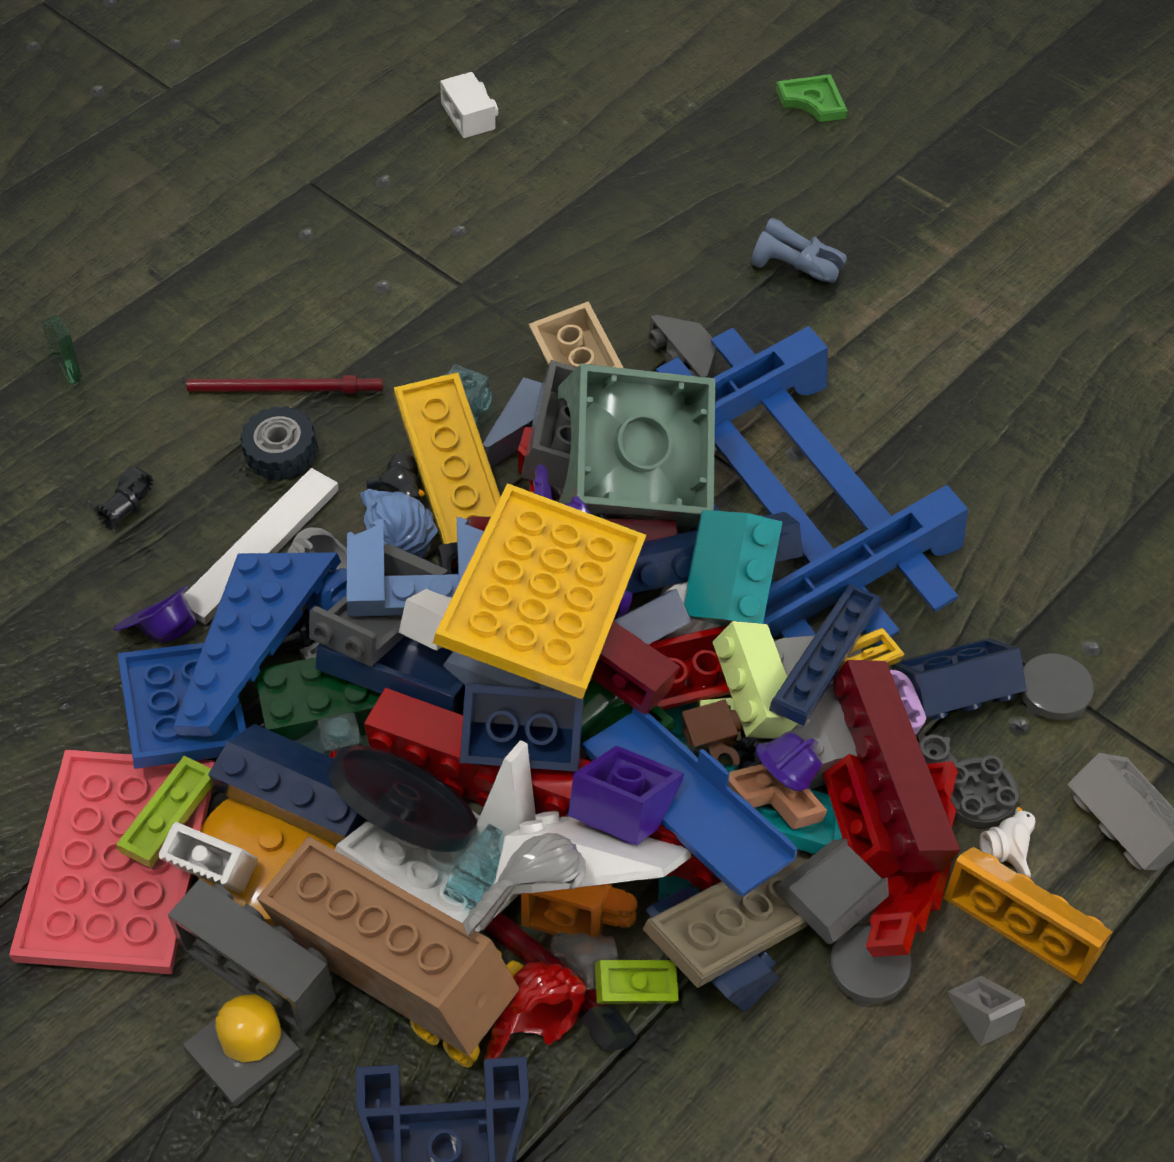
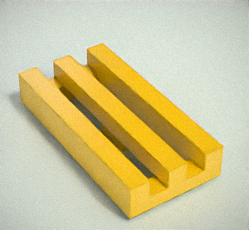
M883 628L860 636L850 653L883 641L884 644L866 649L853 657H847L845 662L847 660L873 659L887 661L889 667L900 662L905 654Z

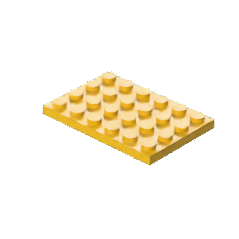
M507 483L435 632L433 644L583 700L646 535Z

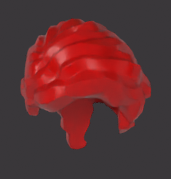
M531 962L523 966L513 976L519 991L497 1018L496 1024L491 1031L492 1039L488 1043L485 1059L499 1058L510 1039V1035L515 1032L543 1035L544 1042L547 1045L560 1040L562 1035L573 1027L578 1018L580 1006L585 1000L586 987L579 977L569 968H562L560 964Z

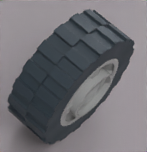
M274 406L270 409L259 411L257 415L249 418L247 424H244L243 433L240 435L241 446L248 467L252 468L256 475H261L265 479H290L297 474H302L308 466L310 467L313 464L314 457L316 458L318 453L313 423L310 422L306 414L301 413V410L291 409L289 406Z

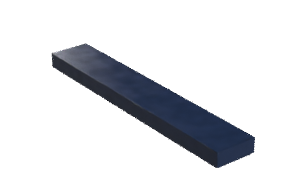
M849 584L772 699L769 710L804 726L878 610L882 598Z

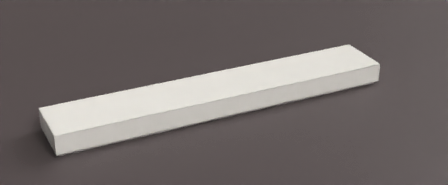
M311 468L184 594L195 618L206 625L215 616L238 553H277L339 491L338 482Z

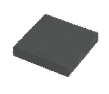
M215 1019L182 1044L186 1053L234 1108L301 1055L297 1045L281 1029V1037L274 1051L261 1060L243 1063L229 1058L223 1052L215 1029Z

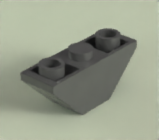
M661 315L650 317L648 340L654 349H658L663 355L666 363L679 357L693 376L712 377L717 350L711 344V335L700 323Z

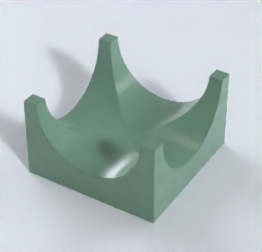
M581 363L558 386V400L567 402L571 419L570 460L565 486L559 503H570L574 496H578L586 504L587 509L592 515L633 514L664 520H676L677 532H687L697 526L702 510L714 511L715 378Z

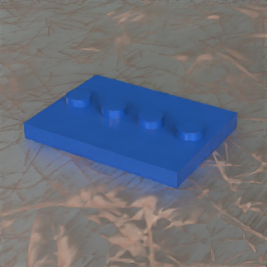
M204 643L118 653L134 769L179 763L183 756L194 761L217 758L229 740L246 730L239 694L237 695L239 702L214 736L178 735L174 728V723Z

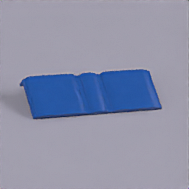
M633 708L631 714L582 743V748L592 760H595L617 745L683 772V781L661 825L671 830L694 856L737 895L744 897L796 860L798 848L751 804L728 786L730 773L724 766L703 749L699 751V759H697L683 743L649 713L645 715Z

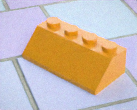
M975 847L963 852L957 858L943 898L1081 985L1102 954L1113 932L1106 928L1097 918L1083 914L1070 906L1064 898L1050 894L1034 884L1028 876L1014 872L1001 864L995 856L983 853Z

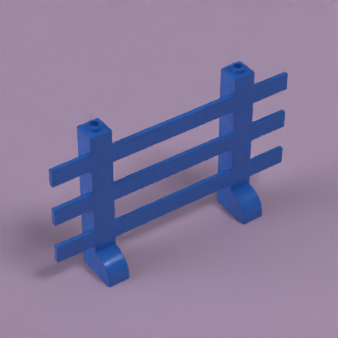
M808 326L758 354L751 350L734 328L712 338L711 344L731 366L730 369L713 377L715 378V447L770 515L786 512L800 523L803 557L809 563L777 582L773 578L771 579L763 624H768L772 638L774 639L779 635L782 638L815 636L816 633L806 622L808 618L838 602L849 584L868 591L864 586L895 568L899 569L934 613L957 600V593L925 557L923 552L930 549L934 555L942 556L963 547L968 508L951 488L945 485L893 516L888 513L786 391L793 387L800 395H811L827 387L828 347L811 327ZM679 357L656 369V372L693 376ZM762 404L866 531L834 549L730 421ZM714 504V511H719V509ZM879 606L864 633L868 634L883 628L892 638L899 634V629L881 606ZM883 641L877 642L873 645L877 647L878 645L882 644Z

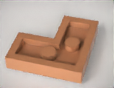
M763 764L729 772L728 786L734 792L743 797L753 807L771 803L793 830L822 822L827 813V809L809 789L794 791L786 787Z

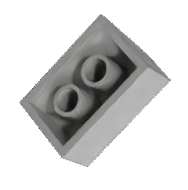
M1098 753L1067 784L1076 793L1073 796L1074 800L1085 811L1089 813L1092 811L1101 821L1098 824L1099 828L1107 837L1114 841L1118 840L1126 849L1124 855L1132 865L1144 870H1159L1174 861L1173 806L1127 757Z

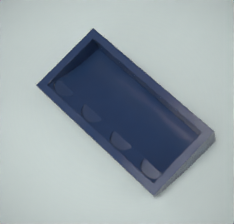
M405 636L370 667L321 643L317 645L315 669L382 694L384 689L388 688L455 713L465 696V684L443 666L453 652L449 649L442 647L436 651Z

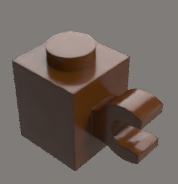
M726 699L683 711L680 724L689 750L696 757L699 756V751L703 749L717 761L721 758H728L732 763L733 769H738L740 758L737 751L731 747L736 745L738 732L742 731L736 710H729Z

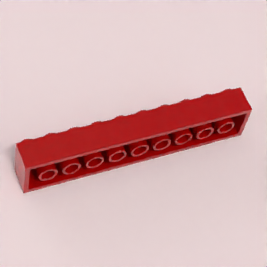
M385 688L364 722L369 746L396 754L419 765L445 782L460 797L476 801L484 808L501 766L460 763L463 715ZM579 757L578 770L591 761ZM530 768L535 814L557 811L559 812V817H570L568 813L573 774L576 771ZM661 824L658 830L648 836L652 839L686 848L671 830L666 829ZM692 853L690 859L666 875L669 877L675 875L688 880L695 887L706 890L721 882Z

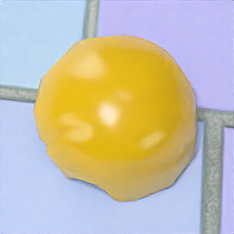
M257 994L239 995L223 1005L215 1019V1029L223 1052L229 1058L243 1063L261 1060L274 1051L281 1037L279 1018L274 1006L270 1001Z

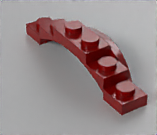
M952 761L927 764L952 827L956 808L950 799L958 770ZM952 861L943 872H902L899 869L887 878L889 896L876 907L870 919L872 927L866 948L872 957L909 955L915 933L925 932L930 911H939Z

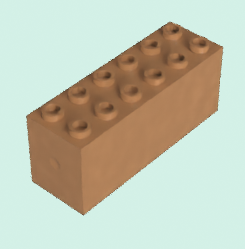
M310 836L307 837L256 898L275 925L285 928L296 939L295 943L306 950L312 947L319 951L328 961V970L470 1056L519 991L518 985L491 939L475 930L468 937L463 923Z

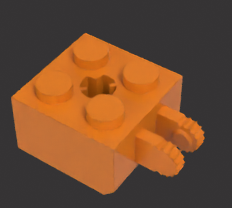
M612 883L577 887L573 890L569 888L536 893H521V925L552 935L562 931L561 935L563 938L590 945L599 941L604 924L615 927L620 926L621 928L625 927V929L634 925L638 901H636V897L633 894L612 887Z

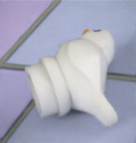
M1017 807L1013 817L1002 821L999 827H991L989 831L981 833V852L995 856L1000 863L1007 861L1014 866L1017 873L1031 878L1026 857L1030 834L1034 830L1036 823L1035 817L1031 813Z

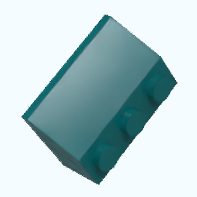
M701 511L683 601L690 618L721 626L729 625L732 621L763 624L782 521L750 513Z

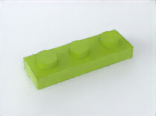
M183 756L116 844L118 851L152 868L160 858L159 852L172 825L175 822L184 825L214 785L208 776L211 768Z

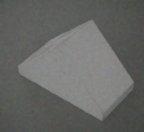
M979 976L947 991L949 999L980 1047L1014 1031L1025 1008V1002L1021 996L983 976Z

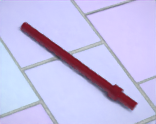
M344 375L343 378L187 379L186 387L187 392H343L344 395H357L358 391H383L384 381L383 378H358L357 375Z

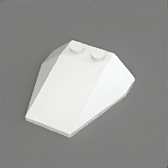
M557 811L543 812L535 815L536 820L520 823L518 830L505 836L495 883L498 882L499 876L506 867L510 857L523 842L533 836L545 833H557L570 839L573 844H576L577 850L585 859L586 873L581 883L575 888L664 877L690 859L691 852L687 848L649 837L636 846L632 843L620 841L616 836L600 829L587 827L583 822L572 817H559V812ZM544 881L533 884H520L514 888L511 894L569 889L571 884L566 882L563 884L547 883Z

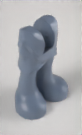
M772 217L756 243L750 265L762 268L769 259L775 258L794 266L797 270H801L821 282L834 283L839 275V270L842 269L847 261V256L837 249L824 245L816 236L812 237L811 241L788 228L782 221Z

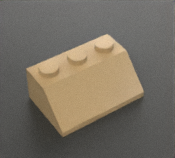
M589 301L529 324V328L548 366L550 360H554L576 368L581 363L624 368Z

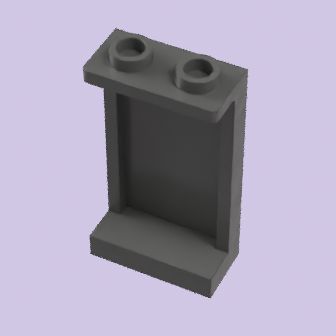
M388 543L384 546L385 576L448 574L447 569ZM347 595L328 611L317 606L310 610V639L370 667L402 640L405 635L399 633L402 615L348 616Z

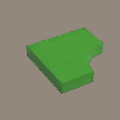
M831 74L776 82V91L783 108L805 110L814 115L818 122L847 118L848 110Z

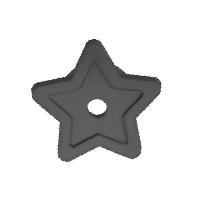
M922 733L918 734V743L927 764L952 761L954 764L957 763V759L949 752V737L934 734L928 736ZM934 751L936 752V755L933 756L930 754V752Z

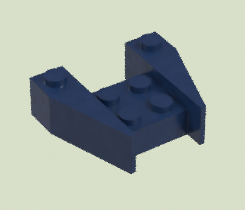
M526 1057L484 1059L486 1101L402 1106L399 1064L356 1067V1109L360 1128L372 1161L516 1162L529 1115Z

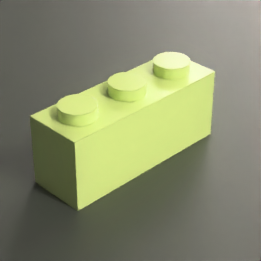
M732 621L713 641V645L746 737L776 739L782 734L791 731L798 724L769 710L772 699L787 678L768 624Z

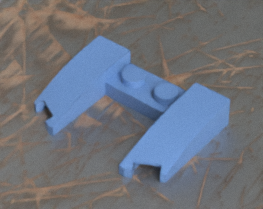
M456 517L458 574L385 576L384 519L373 521L372 528L356 535L352 531L348 532V616L403 615L406 599L425 589L452 598L484 531L469 526L467 519Z

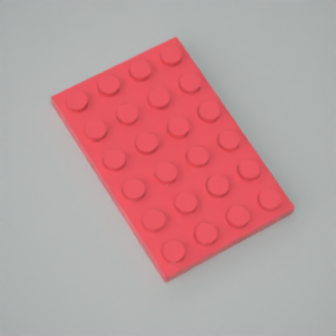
M65 750L9 956L12 962L160 974L173 973L179 943L168 914L191 889L194 874L178 869L160 858L152 868H149L120 853L116 844L178 763L134 769L132 754ZM196 760V762L211 769L215 764V760ZM213 786L186 821L185 826L201 832L202 826L206 821Z

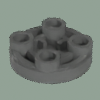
M1042 654L1029 660L1023 668L1027 690L1019 692L1026 704V712L1035 718L1045 717L1052 720H1077L1081 718L1089 706L1094 692L1093 680L1087 669L1075 659L1062 654Z
M988 755L984 758H967L954 764L958 773L950 800L956 808V820L970 827L986 829L999 826L1002 821L1012 816L1018 802L1019 791L1014 777L1004 768L1001 759Z
M859 925L850 928L843 938L835 941L829 959L830 973L835 984L860 1007H869L872 1004L883 1003L895 998L906 986L911 972L910 954L884 957L871 956L866 948L871 925Z

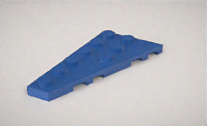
M337 552L237 554L174 723V728L178 735L214 736L239 702L237 698L239 692L248 681L253 682L261 672L259 665L267 655L273 656L303 615L301 608L312 594L317 595L323 588L322 580L329 570L335 571L339 566L341 560Z

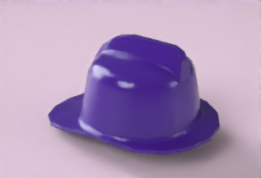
M188 585L183 586L168 598L125 618L114 626L113 630L118 631L136 625L153 640L164 642L177 639L196 623V618L183 594Z
M792 731L782 734L770 743H762L756 747V753L767 770L778 781L794 791L810 789L809 784L822 766V762L815 752L819 742L813 738L805 741Z

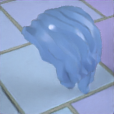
M368 489L360 493L362 503L367 508L363 520L366 528H372L373 521L384 519V546L388 543L420 558L429 551L431 542L438 530L433 522L435 518L433 513L425 509L419 500L410 497L404 492L392 493Z

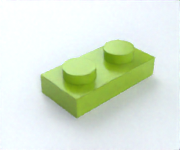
M599 960L595 962L597 1004L675 1003L679 1001L676 965L672 960Z

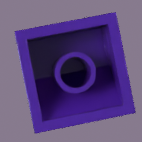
M616 745L573 774L568 816L583 822L587 827L600 829L616 836L620 841L637 846L658 830L683 781L684 773Z

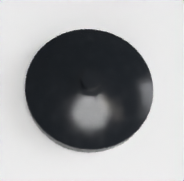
M350 745L341 748L336 753L328 768L331 784L351 808L375 826L403 841L429 850L456 852L467 847L477 830V821L472 810L451 787L429 771L396 754L369 746Z

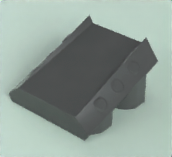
M847 839L832 840L776 885V892L828 944L843 938L855 924H862L868 920L876 907L889 896L887 878H881L848 846Z

